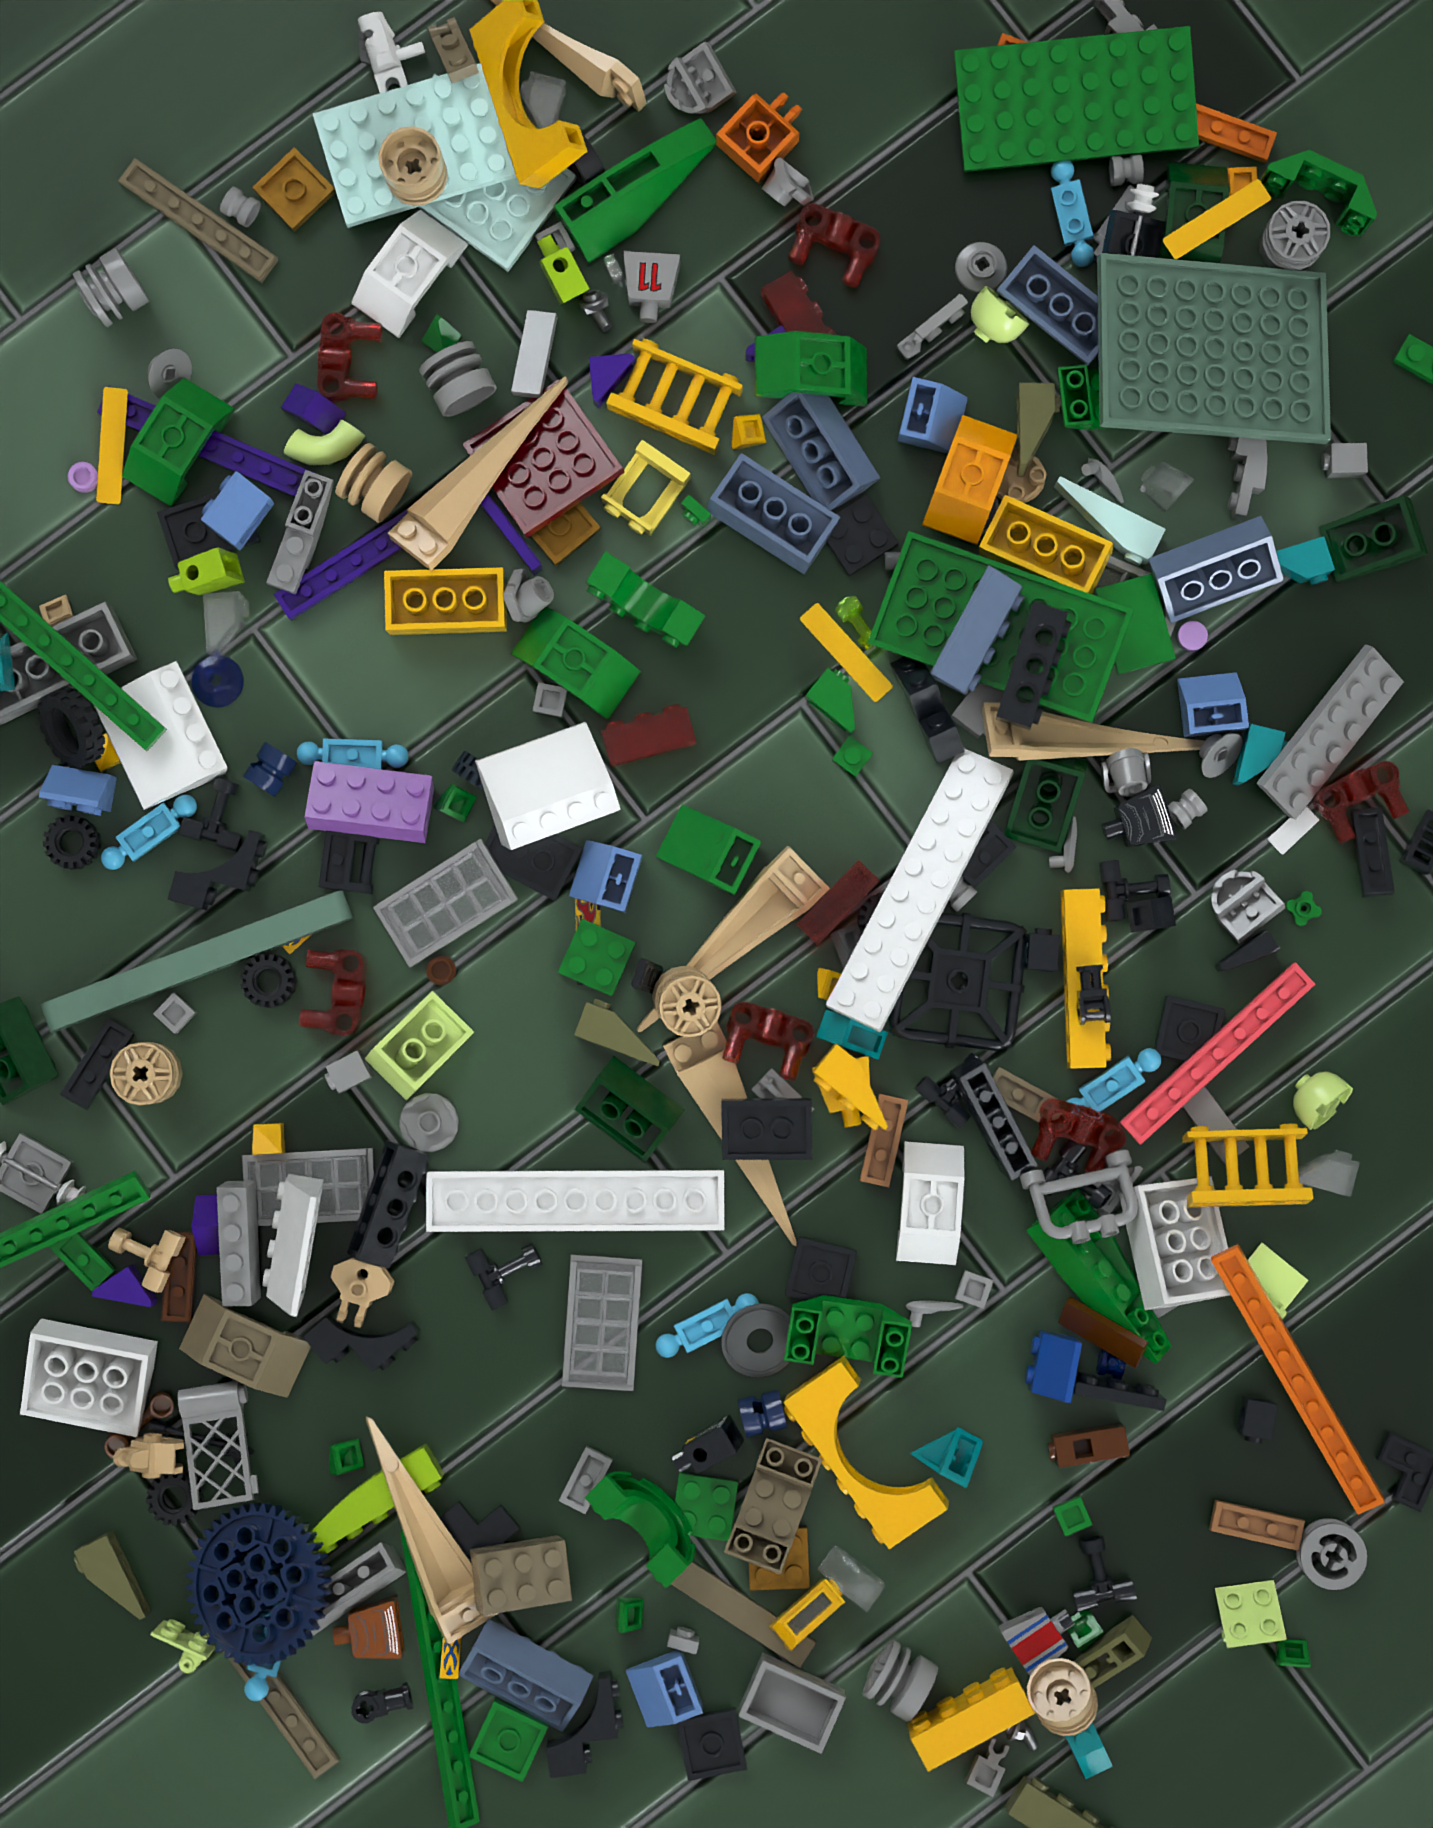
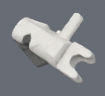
M373 12L358 18L360 60L362 63L372 66L379 92L383 93L388 91V87L392 84H398L400 87L408 85L401 61L424 54L425 50L422 41L402 48L399 45L395 46L393 40L395 34L389 27L383 13Z

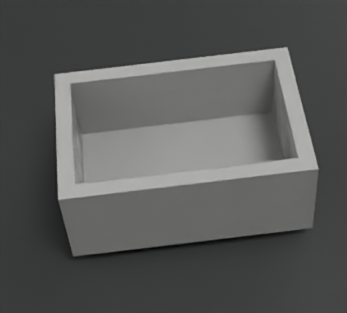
M762 1652L739 1704L738 1716L822 1754L845 1702V1689Z

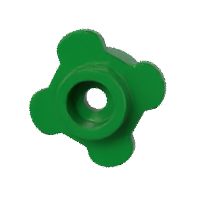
M1309 891L1302 892L1300 897L1295 900L1291 899L1286 903V909L1295 918V923L1298 926L1306 925L1309 919L1319 917L1322 912L1321 907L1317 906L1313 901V894ZM1306 906V911H1302L1301 907Z

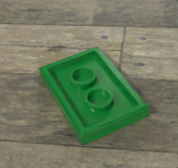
M1153 573L1095 588V596L1134 609L1114 664L1117 675L1176 659Z

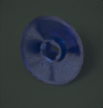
M213 655L197 664L192 673L191 686L195 696L203 704L215 708L225 707L233 703L240 696L244 686V677L241 668L234 660L223 655ZM215 674L222 677L219 686L210 683Z

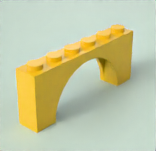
M503 0L469 31L474 49L482 65V71L496 110L498 123L507 144V150L515 169L516 178L521 185L540 189L588 151L579 125L558 120L548 127L538 129L526 115L519 91L521 62L530 39L545 21L538 0Z
M842 1356L786 1395L783 1401L785 1404L783 1408L789 1419L793 1422L797 1421L803 1429L801 1434L810 1446L814 1445L819 1451V1458L823 1459V1466L828 1471L832 1469L837 1476L836 1482L845 1495L850 1494L855 1501L854 1508L862 1519L867 1518L873 1526L871 1530L880 1544L885 1543L890 1549L948 1510L949 1500L932 1477L912 1486H885L864 1477L847 1460L838 1438V1414L842 1403L859 1386L861 1378L846 1357Z

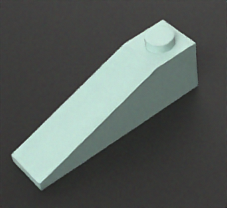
M1061 476L1059 477L1054 488L1106 540L1113 542V547L1119 553L1125 555L1124 559L1136 566L1141 564L1146 566L1149 562L1148 559L1153 556L1166 529Z

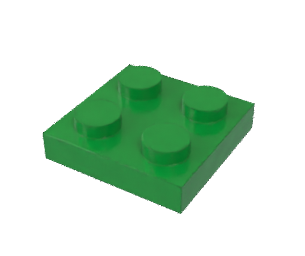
M581 919L558 973L609 996H613L636 942Z
M679 1472L675 1503L685 1515L692 1529V1533L689 1536L728 1541L732 1529L738 1480Z
M495 1699L468 1757L523 1782L549 1724Z

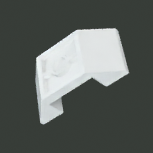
M420 209L397 227L365 270L351 304L400 338L416 316L415 306L444 267L447 265L452 268L468 246V243Z
M904 1141L902 1166L904 1175L896 1261L956 1265L961 1234L964 1191V1146Z

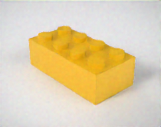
M1004 495L979 545L980 556L1089 594L1093 593L1113 551V542L1007 495Z
M503 567L433 569L432 571H384L385 629L389 635L507 632V605L504 600L506 573Z
M1004 1667L997 1669L989 1675V1680L981 1684L974 1682L963 1689V1694L954 1699L952 1696L942 1699L936 1704L937 1708L928 1713L925 1710L918 1712L911 1722L907 1724L911 1741L928 1772L1035 1714L1012 1667L1007 1670Z

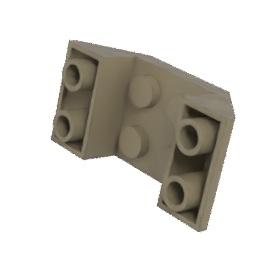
M204 1294L179 1349L199 1364L251 1388L288 1398L311 1346L304 1338L287 1330L284 1332L277 1331L231 1310L232 1306H222V1301Z
M766 1438L724 1553L781 1575L823 1459Z

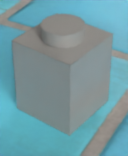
M1331 443L1321 455V469L1326 470V479L1362 478L1368 472L1367 443Z
M357 1050L325 1066L328 1071L325 1074V1078L332 1090L337 1089L338 1093H343L374 1077L361 1050Z

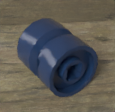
M264 742L256 755L258 762L251 763L243 777L276 797L284 785L283 776H289L298 762L267 742Z
M779 1390L762 1393L760 1399H757L754 1395L738 1399L746 1437L763 1434L765 1428H768L771 1432L787 1428Z

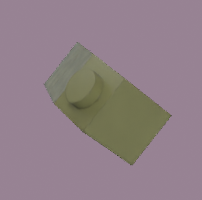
M1019 383L1016 395L1018 435L1017 477L1024 476L1052 424L1054 413L1060 410V395L1055 394V383Z
M594 999L593 1004L586 1002L574 1036L659 1066L660 1060L615 1012L610 1011L611 1004Z
M113 1530L80 1546L74 1551L76 1555L74 1562L80 1573H84L90 1582L139 1620L145 1618L151 1612L149 1604Z
M1132 1615L1109 1630L1075 1659L1074 1662L1085 1671L1094 1689L1144 1657L1152 1637Z

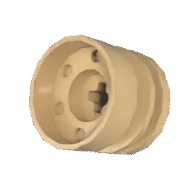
M414 126L399 128L390 133L382 142L378 155L379 166L392 195L402 203L412 206L426 205L436 200L445 189L448 175L441 149L434 136L426 130Z
M367 443L359 449L346 465L336 486L335 493L342 499L348 497V503L352 506L358 504L364 498L361 507L362 513L380 523L389 516L401 500L411 481L412 471L396 460L391 461L384 468L387 458L386 453L383 451L377 453V448L371 443Z
M688 966L674 967L663 973L655 983L652 994L654 1009L666 1027L675 1034L685 1037L702 1035L710 1030L719 1019L721 1011L720 995L708 977L698 969ZM687 999L692 1000V1008L689 1010L685 1007Z
M140 1042L123 1048L112 1061L110 1069L111 1085L117 1095L126 1102L136 1105L161 1103L172 1097L180 1086L183 1074L181 1062L175 1052L163 1044L154 1042ZM139 1068L148 1069L146 1072L148 1079L138 1078L141 1075Z
M1064 1658L1049 1659L1038 1665L1030 1675L1027 1693L1028 1700L1041 1724L1050 1732L1061 1736L1077 1735L1086 1730L1095 1719L1098 1702L1097 1694L1085 1671L1074 1661ZM1069 1697L1071 1702L1069 1704L1064 1702L1061 1706L1059 1701L1061 1699L1066 1701Z

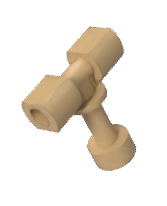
M120 1227L117 1228L109 1240L108 1248L119 1254L126 1250L145 1259L144 1265L148 1267L141 1286L156 1293L162 1292L170 1275L166 1269L171 1258L178 1257L186 1237L172 1230H165L159 1245L154 1244L149 1248L132 1240L131 1232Z

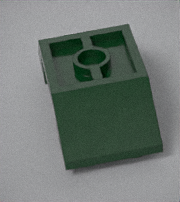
M1168 162L1165 192H1168L1164 238L1229 197L1230 187L1226 167ZM1225 229L1176 260L1220 263L1224 247ZM1163 242L1159 258L1174 259Z

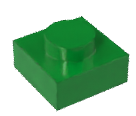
M690 495L681 502V509L684 510L682 515L693 526L698 523L704 528L711 520V513Z
M849 736L832 758V761L853 777H856L873 755V752Z
M1080 1495L1052 1507L1065 1537L1093 1525Z

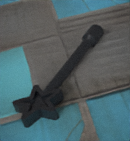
M151 1420L148 1432L184 1438V1430L168 1427L166 1423ZM192 1433V1438L197 1442L202 1443L206 1438L204 1435ZM226 1434L228 1438H232V1435ZM211 1438L207 1444L224 1448L228 1442ZM238 1438L235 1440V1443L240 1446ZM231 1446L224 1456H232L237 1466L241 1461V1452L234 1446ZM248 1446V1453L251 1455L255 1450Z

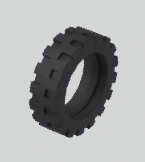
M69 687L66 689L62 688L41 698L42 702L38 704L40 712L37 713L38 720L41 721L40 730L46 737L44 739L46 744L53 749L52 753L56 758L59 757L62 764L69 765V768L80 769L102 757L101 754L105 750L103 747L105 737L102 736L103 727L101 723H98V715L95 710L92 711L90 702L87 699H83L80 692H74L73 688ZM64 714L71 721L77 733L79 743L71 735L66 725Z

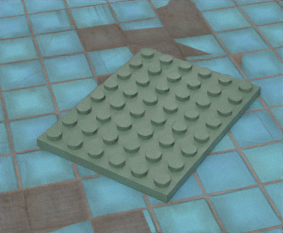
M1100 253L1097 257L1100 427L1327 444L1331 441L1326 273Z

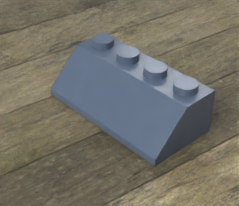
M1033 245L996 292L1088 366L1099 355L1098 296Z
M790 392L762 417L812 499L830 511H834L857 497L880 479V476L829 396Z
M742 453L710 497L706 509L711 515L804 575L820 553L840 519V516Z
M1262 516L1148 559L1156 586L1171 623L1284 581L1272 535Z
M988 565L931 671V675L935 680L964 695H967L969 690L975 691L982 678L978 674L982 665H989L996 652V649L993 648L995 641L998 637L1003 639L1011 623L1007 621L1012 610L1015 612L1019 610L1025 599V596L1021 594L1023 587Z
M489 1618L458 1676L561 1732L564 1731L581 1705L594 1677L581 1666L569 1663L560 1658L557 1653L547 1651L533 1643L531 1639L520 1636L507 1629L502 1623L494 1622Z

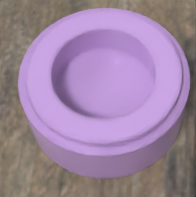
M78 462L69 469L68 481L79 492H91L97 487L98 471L90 463Z
M1197 621L1186 622L1177 632L1179 646L1190 652L1202 648L1208 638L1205 626Z

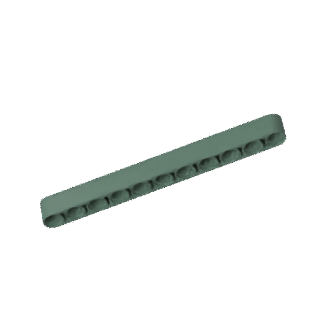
M343 890L333 892L40 1004L50 1033L57 1032L353 919Z

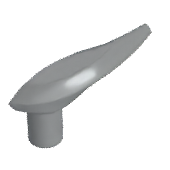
M1088 458V463L1082 466V473L1085 476L1094 474L1098 482L1112 493L1119 504H1122L1124 502L1123 496L1113 474L1099 460Z
M1075 816L1071 818L1066 840L1063 844L1064 856H1050V868L1065 867V871L1069 873L1074 866L1077 842Z
M912 1301L906 1307L908 1310H911L910 1321L912 1326L920 1327L923 1314L963 1308V1304L939 1301Z

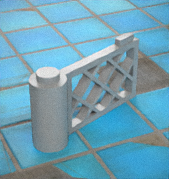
M236 1380L178 1391V1406L183 1422L193 1510L254 1500V1494L259 1493L257 1475H251L243 1413L244 1403H248V1391L246 1385H241ZM236 1417L238 1429L230 1439L220 1432L218 1428L225 1419ZM218 1420L215 1426H212L210 1423H208L211 1421ZM203 1423L211 1429L201 1444L192 1438L191 1425ZM215 1433L228 1442L218 1457L205 1448ZM238 1436L240 1446L235 1443V1440L238 1438ZM193 1444H195L198 1447L195 1453ZM231 1446H234L241 1452V1461L235 1469L221 1460ZM202 1450L215 1460L205 1474L196 1468L195 1463ZM219 1463L232 1472L222 1487L209 1478ZM241 1467H243V1475L238 1472ZM197 1474L202 1477L199 1483L197 1480ZM235 1476L244 1481L246 1495L234 1497L225 1490ZM207 1481L219 1491L211 1501L200 1503L199 1489ZM222 1493L228 1497L225 1499H219Z

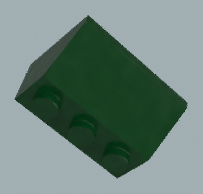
M20 996L0 1003V1102L3 1106L44 1086L58 1076L54 1061L49 1057L43 1045L42 1037L36 1031L31 1021L29 1010L23 1004Z
M615 1056L597 1076L574 1109L644 1163L685 1111V1109Z

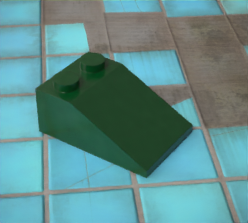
M1404 495L1319 527L1321 536L1325 537L1335 568L1333 573L1336 582H1342L1393 567L1429 554L1412 500Z
M1074 757L1026 760L1004 835L1013 840L1061 853L1086 774L1088 761Z

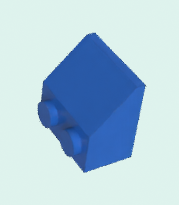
M1039 1330L1038 1337L1033 1336L1030 1354H1034L1033 1366L1027 1367L1025 1384H1029L1028 1389L1032 1393L1071 1403L1082 1343L1073 1336Z

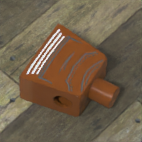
M398 1595L354 1608L348 1614L349 1625L333 1627L334 1644L351 1643L353 1657L401 1659L405 1653Z

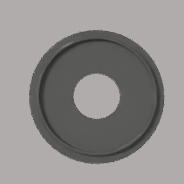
M754 1304L736 1312L727 1322L721 1339L722 1351L728 1364L737 1372L750 1377L769 1376L783 1369L790 1362L784 1360L790 1323L788 1313L770 1304ZM756 1329H766L772 1334V1344L764 1352H754L747 1346L749 1334Z

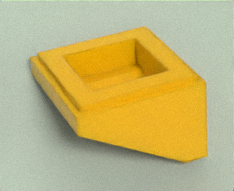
M760 414L734 417L732 450L766 443Z
M818 968V998L828 1001L841 973Z

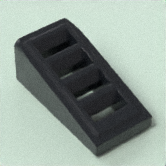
M1429 809L1426 810L1399 859L1401 863L1423 875L1430 874L1433 868V848L1431 851H1428L1418 845L1422 841L1433 847V840L1423 835L1424 831L1433 835V828L1428 825L1430 820L1433 821V811ZM1417 851L1426 856V861L1414 856V852Z
M1260 931L1216 963L1215 968L1217 971H1227L1273 954L1280 950V947L1268 931Z
M639 959L631 983L632 987L653 994L655 983L662 975L663 967L646 959Z

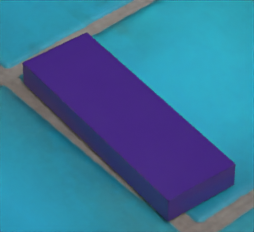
M486 495L480 504L535 576L542 570L541 562L492 498Z

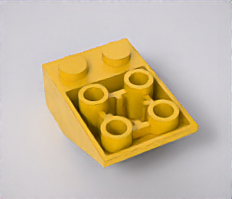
M834 1044L813 1069L812 1072L816 1075L813 1081L827 1092L832 1088L840 1094L836 1100L850 1111H853L856 1107L863 1113L860 1119L876 1131L878 1127L886 1130L888 1126L861 1063L839 1045Z

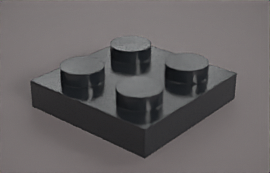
M867 494L837 513L840 519L826 541L849 577L898 545V541Z
M1165 996L1154 1049L1161 1056L1186 1061L1221 1029L1225 1009Z
M799 1236L785 1295L802 1300H808L821 1295L846 1298L857 1250Z
M736 1707L702 1713L677 1723L688 1781L747 1770Z

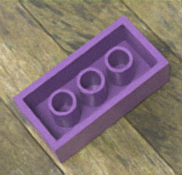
M314 761L304 816L308 829L426 843L435 789L433 777L430 775Z

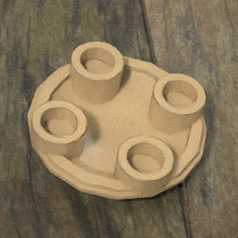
M1014 447L996 496L1002 500L1004 495H1007L1023 503L1036 498L1044 488L1047 475L1039 459L1034 456L1024 476L1017 477V447Z

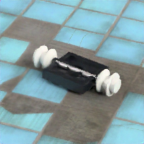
M1137 184L1136 189H1130V192L1135 197L1134 201L1128 202L1127 205L1133 211H1136L1133 214L1119 210H1110L1102 253L1159 258L1165 221L1146 217V213L1156 210V207L1151 204L1152 198L1159 196L1158 193L1154 192L1155 187Z

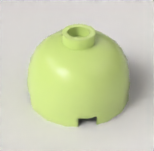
M984 286L973 301L971 308V319L977 327L974 333L986 343L990 339L998 343H1008L1015 340L1028 327V320L1009 302L998 297V293Z
M1327 1071L1318 1072L1312 1077L1306 1074L1295 1085L1298 1091L1293 1098V1108L1301 1122L1310 1130L1312 1128L1315 1130L1337 1112L1335 1108L1339 1105L1340 1101L1343 1104L1347 1101L1353 1088L1336 1074Z

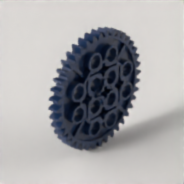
M272 1503L240 1505V1508H231L230 1513H222L220 1515L221 1520H213V1528L204 1530L207 1538L197 1540L202 1548L192 1551L197 1557V1561H189L188 1564L194 1568V1572L186 1574V1577L193 1580V1584L186 1586L187 1590L193 1591V1595L187 1598V1602H195V1607L189 1612L190 1614L199 1615L194 1622V1625L203 1624L204 1626L199 1634L201 1636L210 1635L207 1644H216L215 1652H224V1658H234L235 1663L244 1662L245 1665L255 1664L260 1666L273 1664L276 1661L286 1660L287 1656L297 1654L296 1649L305 1648V1641L314 1638L310 1630L320 1629L316 1619L325 1618V1614L320 1608L329 1606V1603L323 1599V1596L331 1594V1590L324 1588V1584L332 1581V1578L324 1576V1572L330 1569V1565H322V1561L328 1555L327 1553L319 1554L318 1550L322 1547L323 1542H313L317 1532L307 1533L310 1524L300 1523L302 1516H292L291 1509L282 1510L281 1505L272 1506ZM250 1530H251L252 1535H253V1536H252V1541H250V1539H249V1532H250ZM286 1541H287L288 1546H289V1550H288L287 1553H286V1551H285V1543H286ZM227 1546L229 1547V1556L226 1554ZM263 1557H264V1559H265V1567H264V1568L262 1567V1558H263ZM299 1568H300L301 1573H302L301 1580H299V1578H298V1569H299ZM239 1573L242 1575L241 1583L239 1582ZM275 1584H277V1586H278V1594H277V1595L275 1594V1591H274ZM216 1588H218L219 1591L218 1598L216 1597ZM252 1599L254 1600V1603H255V1609H254V1611H253L252 1606H251V1601H252ZM288 1611L291 1613V1621H290V1622L288 1621V1618H287V1613H288ZM229 1615L231 1616V1619H232L231 1626H230V1624H229V1622H228V1617H229ZM265 1626H266V1628H267V1630H268V1636H267V1638L265 1637V1634H264V1628H265Z

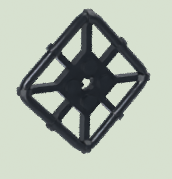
M964 912L962 915L942 913L937 924L960 927L958 950L939 948L932 937H929L926 946L931 951L929 973L912 971L909 978L928 980L926 1000L900 1020L903 988L888 1017L889 1031L893 1036L897 1035L905 1040L943 1044L945 1048L953 1049L955 1046L990 1051L1005 1049L1007 1051L1013 1046L1012 1042L1017 1029L1020 997L1025 989V985H1022L1027 950V937L1025 935L1027 931L1023 925L1019 926L1009 921L971 917L970 913ZM970 928L1009 933V936L986 954L967 952ZM1015 942L1011 983L989 981L992 960ZM957 972H961V977L966 979V983L961 984L959 989H955V984L951 983V978L955 977ZM988 988L1009 991L1004 1032L986 1010ZM932 1007L950 1009L946 1033L906 1028ZM959 1012L978 1013L996 1039L957 1034Z

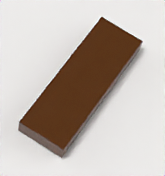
M174 1231L186 1238L178 1257H172L166 1269L170 1275L163 1289L161 1321L191 1323L194 1307L197 1248L193 1232Z
M1069 1297L1065 1302L1058 1321L1059 1324L1136 1369L1147 1347L1148 1342L1072 1297Z

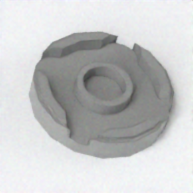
M424 1093L413 1097L405 1104L401 1113L399 1127L403 1138L411 1147L420 1151L434 1152L445 1148L454 1140L458 1132L459 1117L456 1108L449 1099L439 1094Z

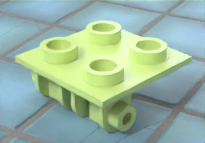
M1261 1242L1249 1257L1248 1262L1279 1316L1283 1319L1287 1314L1285 1309L1309 1280Z
M1274 1580L1215 1588L1223 1627L1221 1635L1223 1642H1226L1227 1648L1287 1640Z
M172 1619L168 1621L163 1620L151 1633V1636L184 1650L179 1661V1668L184 1673H192L203 1660H207L216 1647V1644H207L209 1635L201 1636L200 1632L194 1634L185 1630L184 1624Z

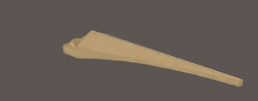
M503 0L491 1L498 6ZM545 23L532 36L598 95L611 98L617 96L626 107L632 105L638 112L647 104L640 78L618 59L592 49Z
M567 377L559 380L407 509L408 513L388 532L390 539L432 571L452 551L467 524L503 469L540 418L568 384Z
M984 702L981 709L989 757H1016L1017 761L1104 756L1129 748L1139 749L1142 753L1200 750L1205 742L1204 740L1113 728L1047 712H1042L1039 724L1032 723L1031 729L1028 730L996 720L1000 703Z
M786 846L767 867L765 866L686 966L698 969L710 980L755 946L808 911L830 888L789 846ZM654 1007L639 1024L637 1032H642L660 1018Z
M716 1021L714 1026L702 1035L693 1037L680 1036L664 1044L663 1047L677 1075L722 1140L721 1100L747 1099L730 1046ZM736 1160L792 1245L796 1246L797 1242L769 1160Z
M366 1416V1422L430 1613L434 1617L445 1642L451 1644L498 1613L483 1616L476 1610L471 1562L430 1506L373 1419Z

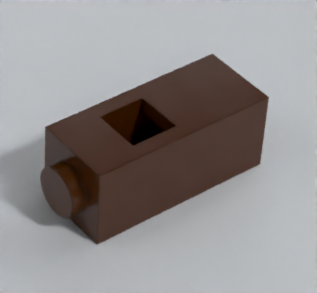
M1121 1422L1050 1434L1052 1442L1047 1443L1050 1461L1055 1460V1464L1059 1468L1130 1456L1126 1429Z

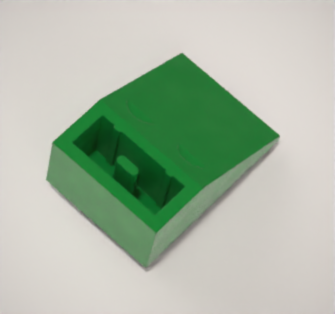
M682 804L656 857L735 896L762 841Z

